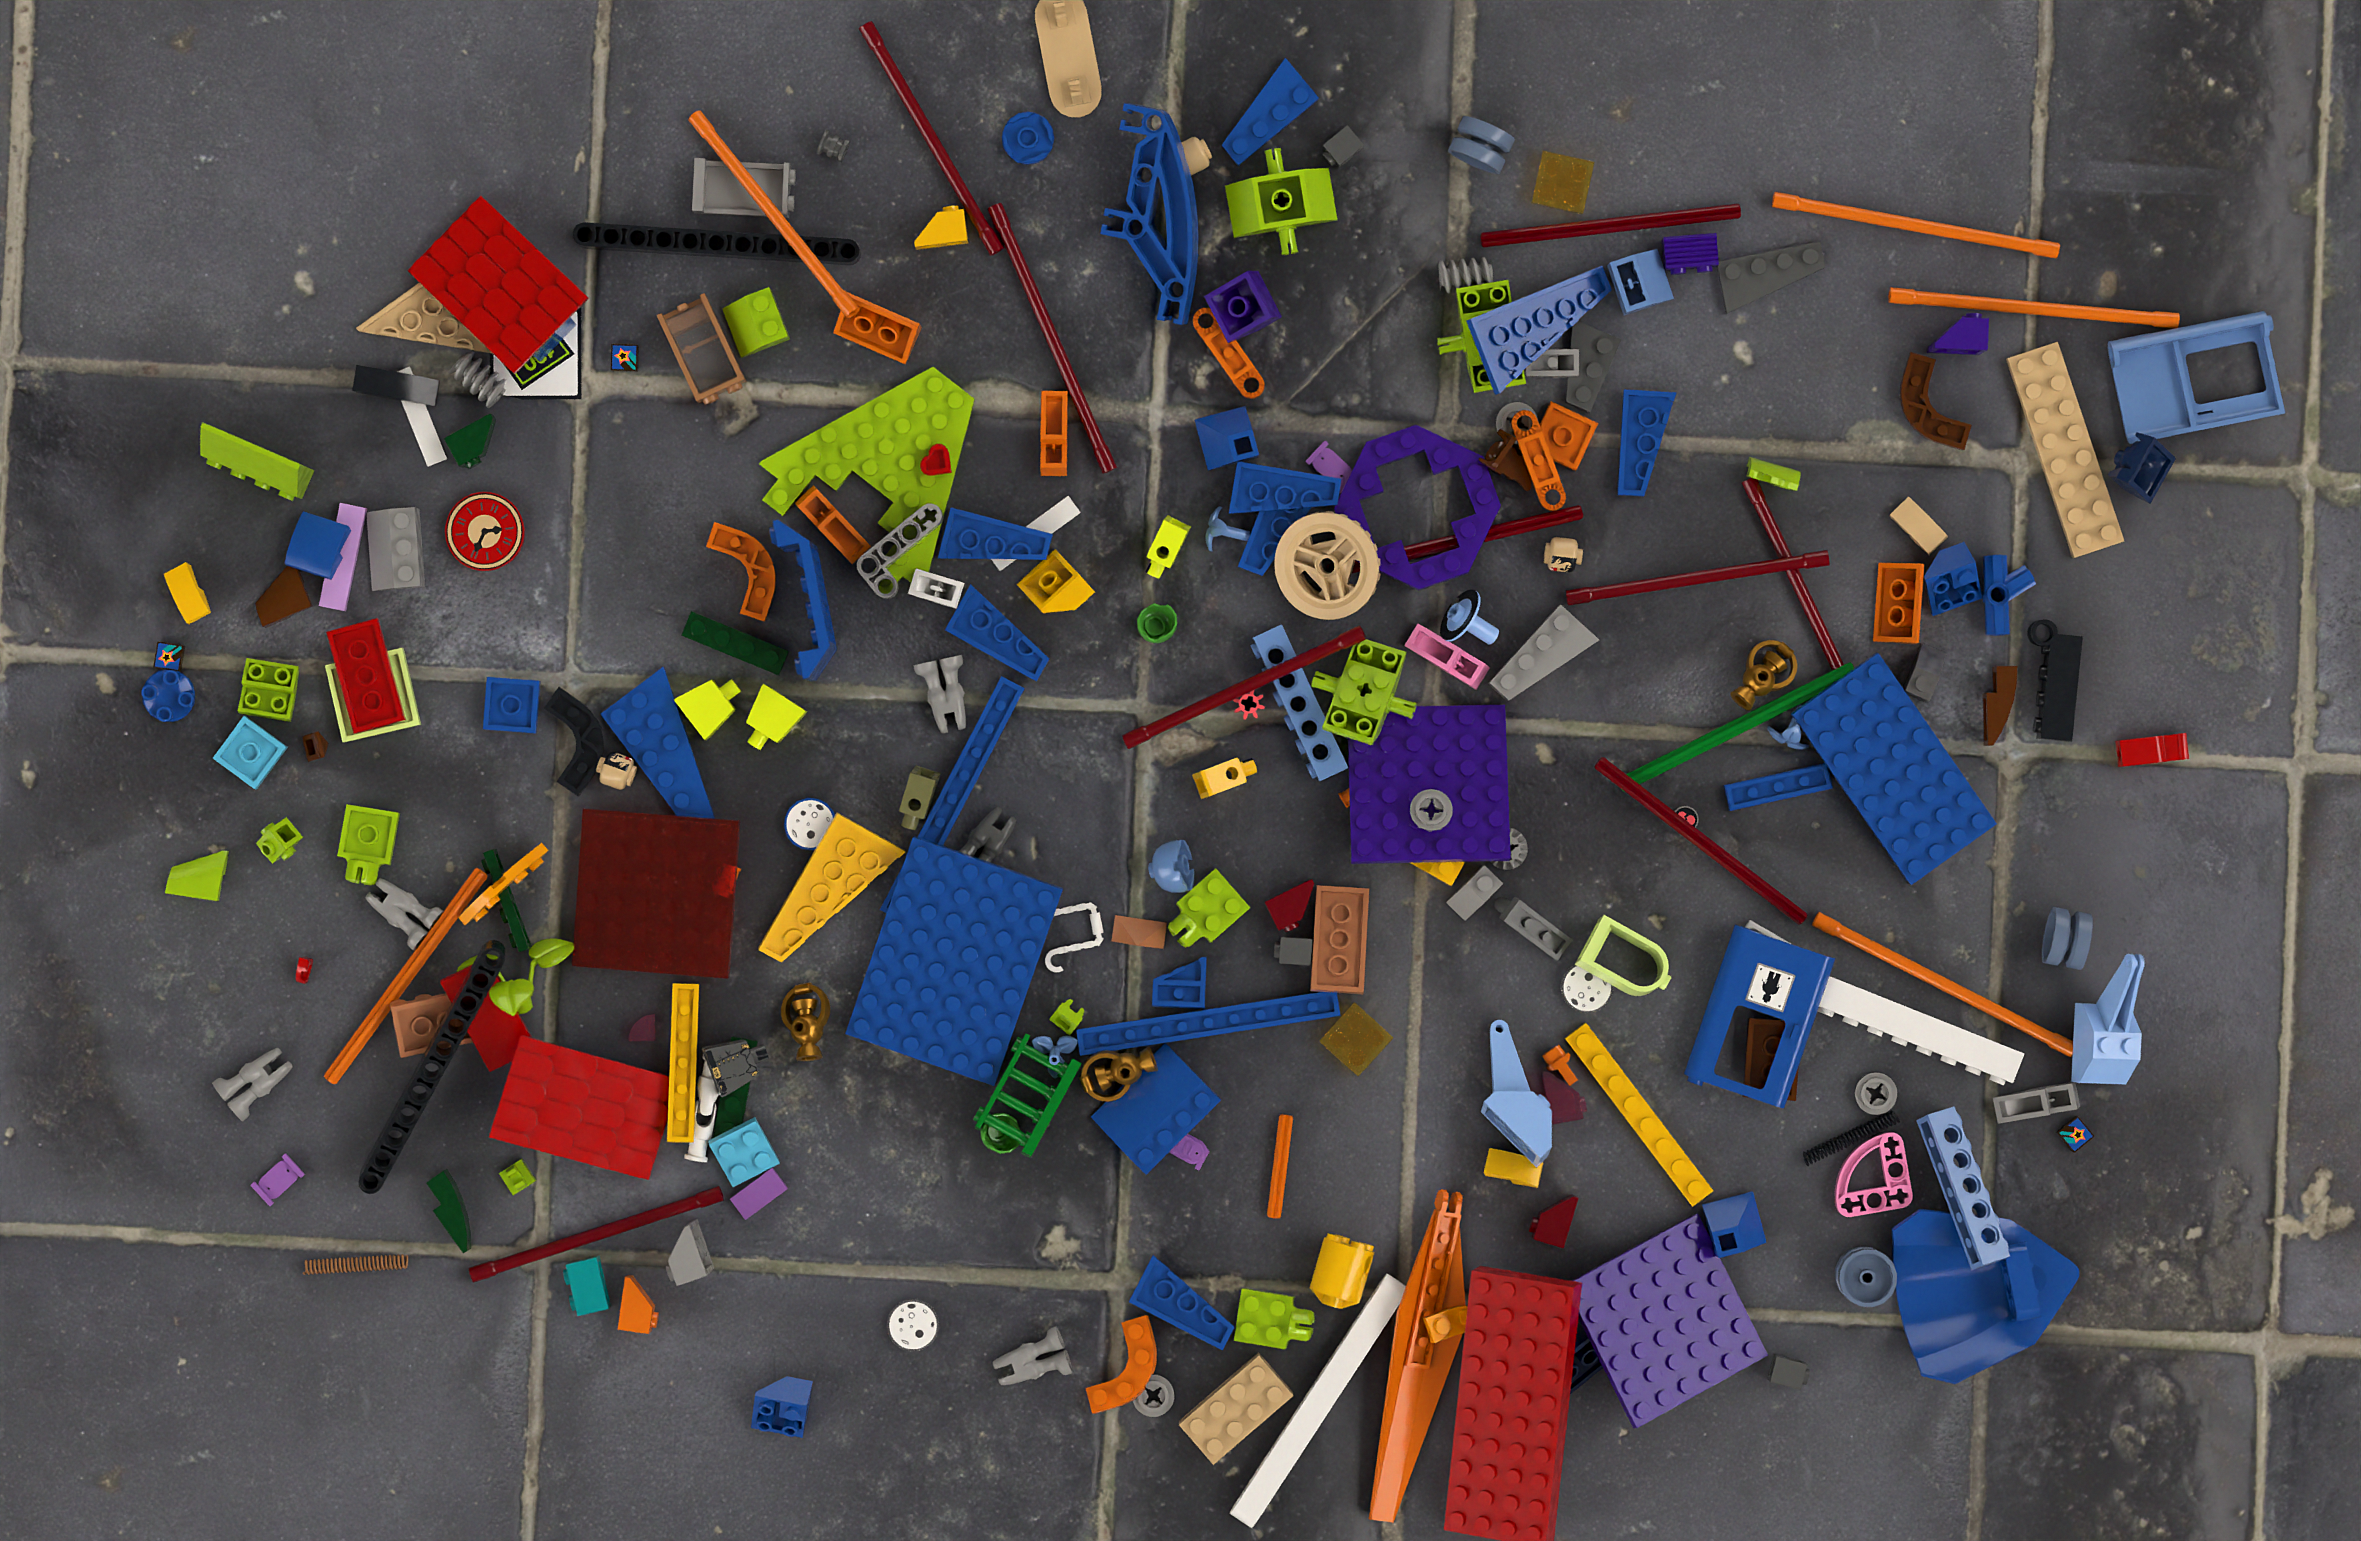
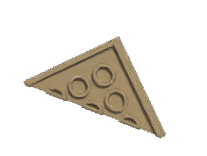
M420 282L356 328L359 332L493 354Z

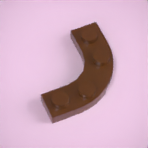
M1910 352L1900 385V401L1906 419L1924 438L1964 451L1972 425L1937 413L1928 397L1929 382L1936 359Z

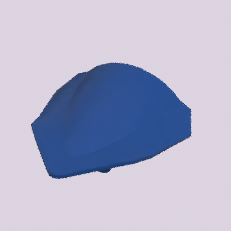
M1919 1209L1892 1228V1263L1897 1272L1895 1291L1903 1328L1921 1376L1957 1384L2034 1345L2079 1278L2078 1267L2012 1220L1998 1217L2001 1233L2009 1246L2008 1252L2010 1257L1971 1270L1951 1213ZM1981 1233L1982 1239L1986 1242V1236Z

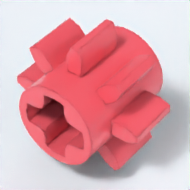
M1254 690L1250 694L1242 695L1240 699L1236 698L1233 700L1239 703V707L1234 712L1242 711L1244 713V720L1251 713L1255 718H1258L1255 712L1257 708L1265 709L1263 705H1259L1258 701L1263 698V695L1256 697L1253 695ZM1248 696L1253 697V702L1256 703V708L1252 707L1250 711H1246L1245 706L1241 704V701L1247 700Z

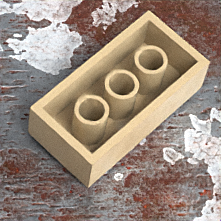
M1258 1352L1180 1419L1179 1426L1214 1465L1293 1397V1391Z

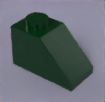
M488 414L444 438L459 467L471 469L482 462L480 458L486 456L496 423L494 415Z

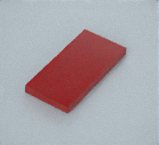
M379 618L327 631L328 641L353 733L356 734L406 720Z
M472 965L440 981L451 1003ZM482 973L474 976L475 980L479 982H484L488 979ZM499 976L496 977L493 985L502 982ZM489 992L467 1030L489 1072L513 1061L520 1035L532 1038L519 1012L517 1011L515 1016H512L501 1010L493 1003ZM465 996L461 999L465 1004H473L475 1002V999L471 996Z

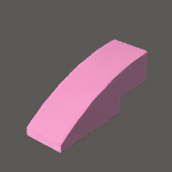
M1417 624L1404 645L1477 690L1490 669L1482 661L1466 653L1451 642L1445 641L1442 637L1420 624Z

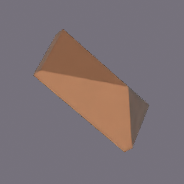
M1115 915L1111 941L1163 949L1167 923Z

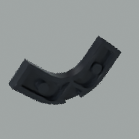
M558 687L544 709L563 721L573 731L576 739V751L572 760L556 782L579 797L595 775L598 762L603 757V733L593 712L580 700L561 687Z

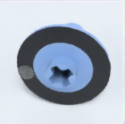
M1467 590L1453 600L1441 622L1440 635L1442 639L1449 642L1454 641L1466 631L1488 645L1497 639L1499 630L1477 616L1480 607V595L1477 591Z

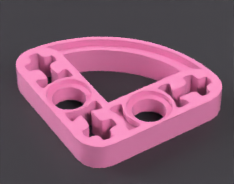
M1894 1132L1877 1134L1860 1143L1847 1156L1839 1170L1835 1184V1206L1841 1215L1845 1217L1866 1215L1904 1208L1911 1203L1913 1194L1902 1138ZM1888 1137L1898 1142V1145H1895L1893 1149L1894 1154L1898 1155L1900 1153L1901 1158L1886 1160V1155L1891 1156L1890 1149L1884 1147V1143L1888 1142ZM1879 1147L1885 1186L1847 1192L1848 1183L1856 1165L1865 1155ZM1894 1162L1900 1163L1903 1168L1901 1175L1898 1177H1891L1888 1172L1889 1165ZM1899 1188L1902 1192L1907 1193V1197L1903 1198L1902 1203H1899L1897 1199H1890V1205L1886 1206L1887 1199L1883 1191L1888 1190L1887 1195L1889 1196L1897 1194V1189ZM1871 1193H1878L1880 1195L1881 1203L1878 1207L1871 1208L1867 1204V1197ZM1858 1195H1862L1861 1202L1865 1208L1864 1210H1860V1205L1852 1206L1850 1212H1847L1845 1208H1841V1204L1845 1203V1198L1856 1202L1860 1201Z

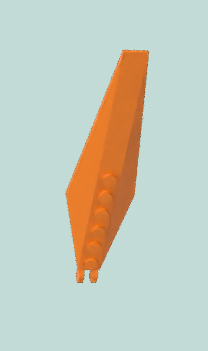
M1438 1190L1434 1202L1436 1209H1434L1397 1310L1369 1513L1370 1520L1394 1523L1463 1335L1458 1334L1437 1343H1431L1423 1320L1424 1317L1448 1308L1466 1306L1460 1237V1212L1463 1202L1461 1192L1452 1193L1448 1205L1449 1193L1447 1190Z

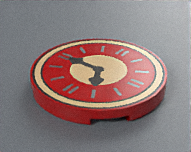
M478 492L464 497L452 508L445 525V537L449 550L460 563L474 570L491 571L507 565L516 558L524 543L525 527L520 512L510 500L496 493Z

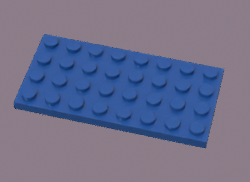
M1879 653L1873 654L1791 713L1910 885L1917 882L1997 824Z

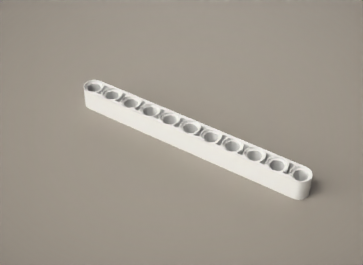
M1385 1274L1235 1502L1229 1514L1251 1528L1256 1524L1399 1306L1406 1285L1391 1275Z

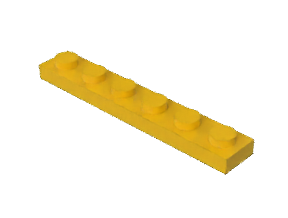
M673 983L667 1142L694 1143L699 984Z

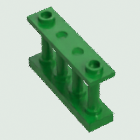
M1025 1034L1023 1039L1018 1037L1011 1049L1015 1053L986 1108L980 1106L973 1120L977 1122L975 1126L977 1130H980L982 1124L985 1123L1020 1142V1146L1024 1147L1021 1154L1031 1158L1082 1063L1072 1059L1070 1064L1066 1062L1064 1064L1059 1062L1057 1065L1050 1064L1049 1056L1027 1045L1030 1035ZM1021 1053L1057 1072V1076L1061 1078L1058 1086L1052 1085L1049 1087L1016 1069L1014 1066ZM1008 1077L1046 1096L1045 1099L1049 1102L1045 1110L1040 1108L1037 1110L1002 1091ZM998 1100L1033 1119L1032 1122L1036 1126L1032 1134L1029 1132L1024 1133L989 1114L994 1102Z

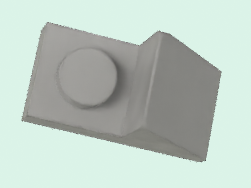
M1547 349L1538 359L1526 367V377L1565 378L1579 376V349Z

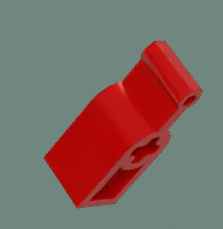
M2186 733L2115 741L2118 767L2189 759Z

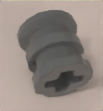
M826 130L820 140L817 154L820 155L822 152H825L827 157L832 158L834 156L837 158V161L842 162L847 153L850 140H840V136L835 135L833 137L830 135V130Z

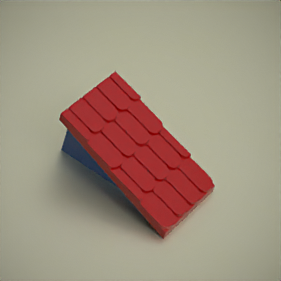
M482 196L474 201L452 223L446 232L407 270L514 374L532 356L541 362L577 325L571 319V316L589 299Z
M520 1035L489 1137L649 1180L668 1122L669 1076Z

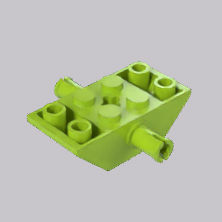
M1274 148L1275 160H1273L1272 149L1264 151L1269 174L1225 185L1233 237L1237 238L1276 231L1279 232L1282 255H1289L1288 244H1290L1291 254L1299 252L1294 232L1297 229L1296 227L1337 221L1329 168L1301 169L1287 172L1284 171L1281 148ZM1278 196H1283L1284 200L1289 201L1285 203V207H1280L1274 203L1278 200Z
M1508 280L1457 288L1456 295L1461 327L1460 335L1437 338L1438 346L1449 344L1438 348L1440 355L1463 350L1474 393L1493 390L1466 320L1511 303L1512 298ZM1524 370L1506 387L1526 384Z
M1366 639L1353 645L1342 676H1339V678L1316 671L1311 687L1331 692L1334 696L1322 729L1373 745L1381 732L1389 712L1412 719L1417 703L1395 697L1406 652Z

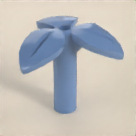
M1220 506L1213 511L1208 520L1209 528L1206 530L1205 538L1209 551H1212L1213 537L1223 535L1248 541L1250 531L1227 526L1219 519L1218 514L1222 509Z
M1793 717L1788 728L1783 733H1778L1770 726L1767 727L1771 736L1779 743H1787V746L1793 749L1809 748V745L1799 743L1801 730Z
M1039 1036L1032 1040V1045L1036 1050L1044 1054L1050 1053L1049 1062L1052 1065H1057L1059 1062L1064 1064L1065 1061L1060 1056V1053L1070 1054L1078 1044V1040L1072 1036L1060 1037L1056 1046L1053 1045L1051 1038L1048 1036ZM1047 1068L1053 1078L1058 1077L1057 1072Z

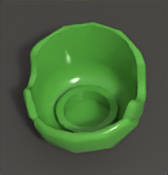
M1153 603L1140 612L1137 618L1138 632L1148 642L1163 643L1172 638L1177 629V614L1168 604L1158 605Z
M1006 1113L992 1114V1116L1020 1130L1014 1117ZM983 1123L980 1131L981 1139L988 1149L1002 1154L1010 1153L1019 1146L1020 1142Z

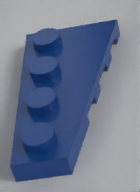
M1237 461L1229 514L1335 506L1338 504L1342 479Z
M951 507L938 558L1047 560L1053 534Z

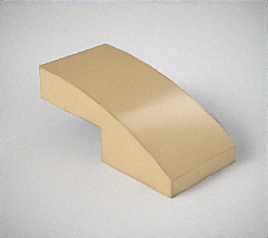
M1910 497L1906 498L1890 514L1891 519L1907 532L1910 538L1928 555L1948 538L1947 534Z

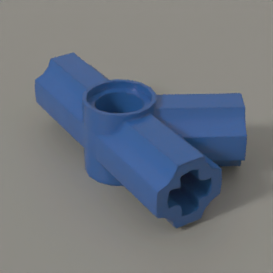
M2007 555L1983 556L1984 591L1982 592V600L1985 606V634L1989 636L2009 635L2008 601L2036 585L2032 573L2025 565L2007 574ZM1992 589H1997L2001 592L2002 598L2000 602H1995L1991 598Z

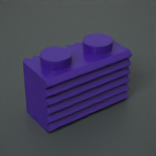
M1716 233L1662 238L1664 270H1670L1671 275L1686 274V269L1697 268V273L1712 272V267L1719 265Z

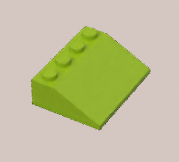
M203 422L201 424L200 456L207 458L206 464L220 470L222 465L232 469L231 475L245 480L246 476L256 479L254 485L268 491L270 486L279 489L278 495L293 501L294 497L303 498L314 473L313 469Z

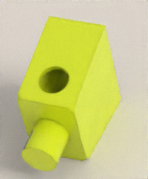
M1167 515L1146 556L1151 559L1145 571L1147 574L1160 579L1164 568H1171L1191 526ZM1161 546L1168 548L1169 552L1167 555L1160 552Z
M733 679L729 680L722 687H719L714 680H710L677 697L674 701L702 738L708 740L736 710L729 700L740 693L741 690Z
M763 684L746 721L747 724L755 728L747 742L759 750L762 749L768 738L779 743L805 716L807 711L766 684Z

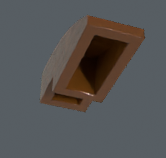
M2018 666L1992 667L1993 693H1982L1984 746H1993L2007 722L2015 697Z

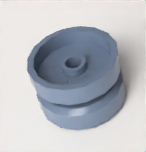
M1463 116L1457 129L1463 137L1453 138L1448 152L1457 159L1478 169L1493 174H1500L1505 159L1499 153H1509L1515 138L1489 123L1469 116Z
M2053 907L2045 926L2042 943V962L2058 966L2064 960L2067 968L2081 970L2086 962L2091 943L2092 914L2076 911L2070 917L2068 909Z
M1858 1246L1848 1250L1839 1258L1835 1267V1282L1838 1290L1852 1303L1861 1307H1875L1883 1304L1892 1296L1897 1286V1272L1894 1264L1885 1254L1872 1247ZM1870 1273L1868 1275L1869 1280L1865 1282L1862 1279L1863 1274Z

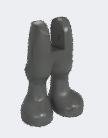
M996 806L976 828L971 830L968 842L959 852L974 856L976 851L983 846V851L978 859L991 863L993 859L1003 852V847L1013 832L1017 819L1011 816L1004 823L1001 831L998 830L993 824L998 820L1003 809Z

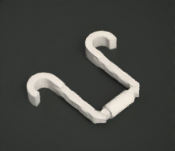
M1091 902L1056 909L1054 916L1072 913L1073 911L1091 910L1092 914H1089L1092 931L1093 935H1096L1097 938L1095 941L1092 940L1050 950L1045 958V964L1050 971H1063L1061 966L1055 967L1051 964V957L1053 955L1099 946L1104 938H1102L1101 933L1104 932L1100 912L1097 913V906Z

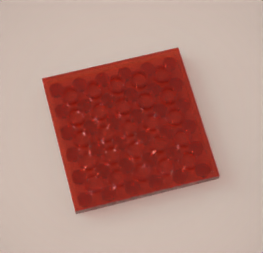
M583 809L573 945L575 949L573 951L572 966L730 978L740 820Z

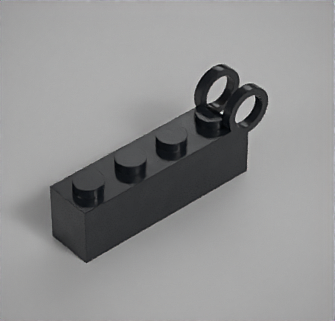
M2047 619L2033 622L2027 630L2029 641L2033 645L2041 647V654H2045L2044 665H2040L2038 680L2042 681L2041 691H2037L2036 707H2039V715L2034 718L2033 733H2037L2036 739L2072 742L2083 636L2058 634V629L2052 621ZM2040 624L2045 625L2049 630V637L2045 642L2040 641L2036 637V628Z

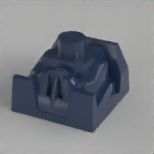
M2136 432L2135 436L2140 441H2135L2125 451L2119 450L2114 457L2116 467L2108 473V476L2125 491L2151 504L2176 458L2155 437Z

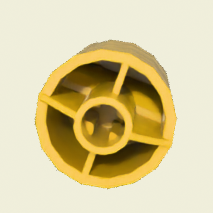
M1327 1233V1237H1324L1310 1289L1321 1303L1331 1307L1343 1309L1359 1304L1375 1253L1373 1252L1374 1246L1351 1241V1244H1349L1350 1238Z

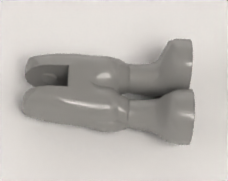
M962 655L939 660L946 682V690H943L941 687L937 660L913 665L915 673L924 677L929 688L927 701L931 705L936 724L942 734L948 733L946 713H955L954 718L958 730L966 728L963 699L965 692L958 682V669L963 665Z
M379 878L375 884L383 892L387 893L388 896L383 901L380 897L369 892L365 898L377 912L387 919L389 924L405 931L409 936L407 945L415 951L429 931L408 918L406 912L412 913L430 930L443 913V910L439 907L428 909L419 904V901L412 893L405 892L391 882Z
M278 1047L268 1051L251 1063H245L236 1076L228 1080L218 1078L212 1082L214 1088L224 1101L230 1099L245 1084L252 1083L249 1089L227 1103L241 1121H244L250 1115L249 1106L252 1102L269 1094L271 1089L293 1068L289 1061L278 1067L275 1072L268 1065L282 1054Z
M1057 1326L1050 1328L1047 1331L1046 1337L1037 1343H1023L1019 1348L993 1361L994 1369L1006 1367L1009 1364H1012L1014 1372L998 1378L1000 1385L1015 1384L1029 1379L1036 1380L1045 1372L1058 1370L1063 1375L1073 1373L1067 1350L1042 1360H1036V1357L1041 1354L1065 1348L1063 1338Z

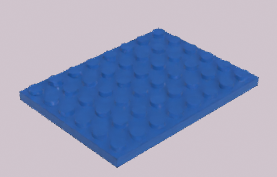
M913 836L845 1034L995 1086L1063 888Z

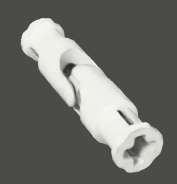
M705 1060L702 1076H699L697 1084L699 1102L698 1100L695 1102L694 1143H689L688 1153L684 1155L685 1159L698 1162L708 1161L706 1151L708 1140L712 1139L717 1110L716 1103L714 1102L718 1097L717 1089ZM696 1113H701L705 1116L711 1115V1119L706 1125H699L696 1121Z

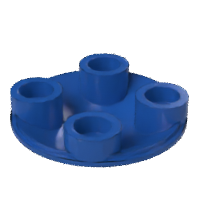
M161 670L154 673L148 678L141 691L146 710L154 718L162 722H173L184 718L191 711L195 702V690L192 682L186 675L175 670Z

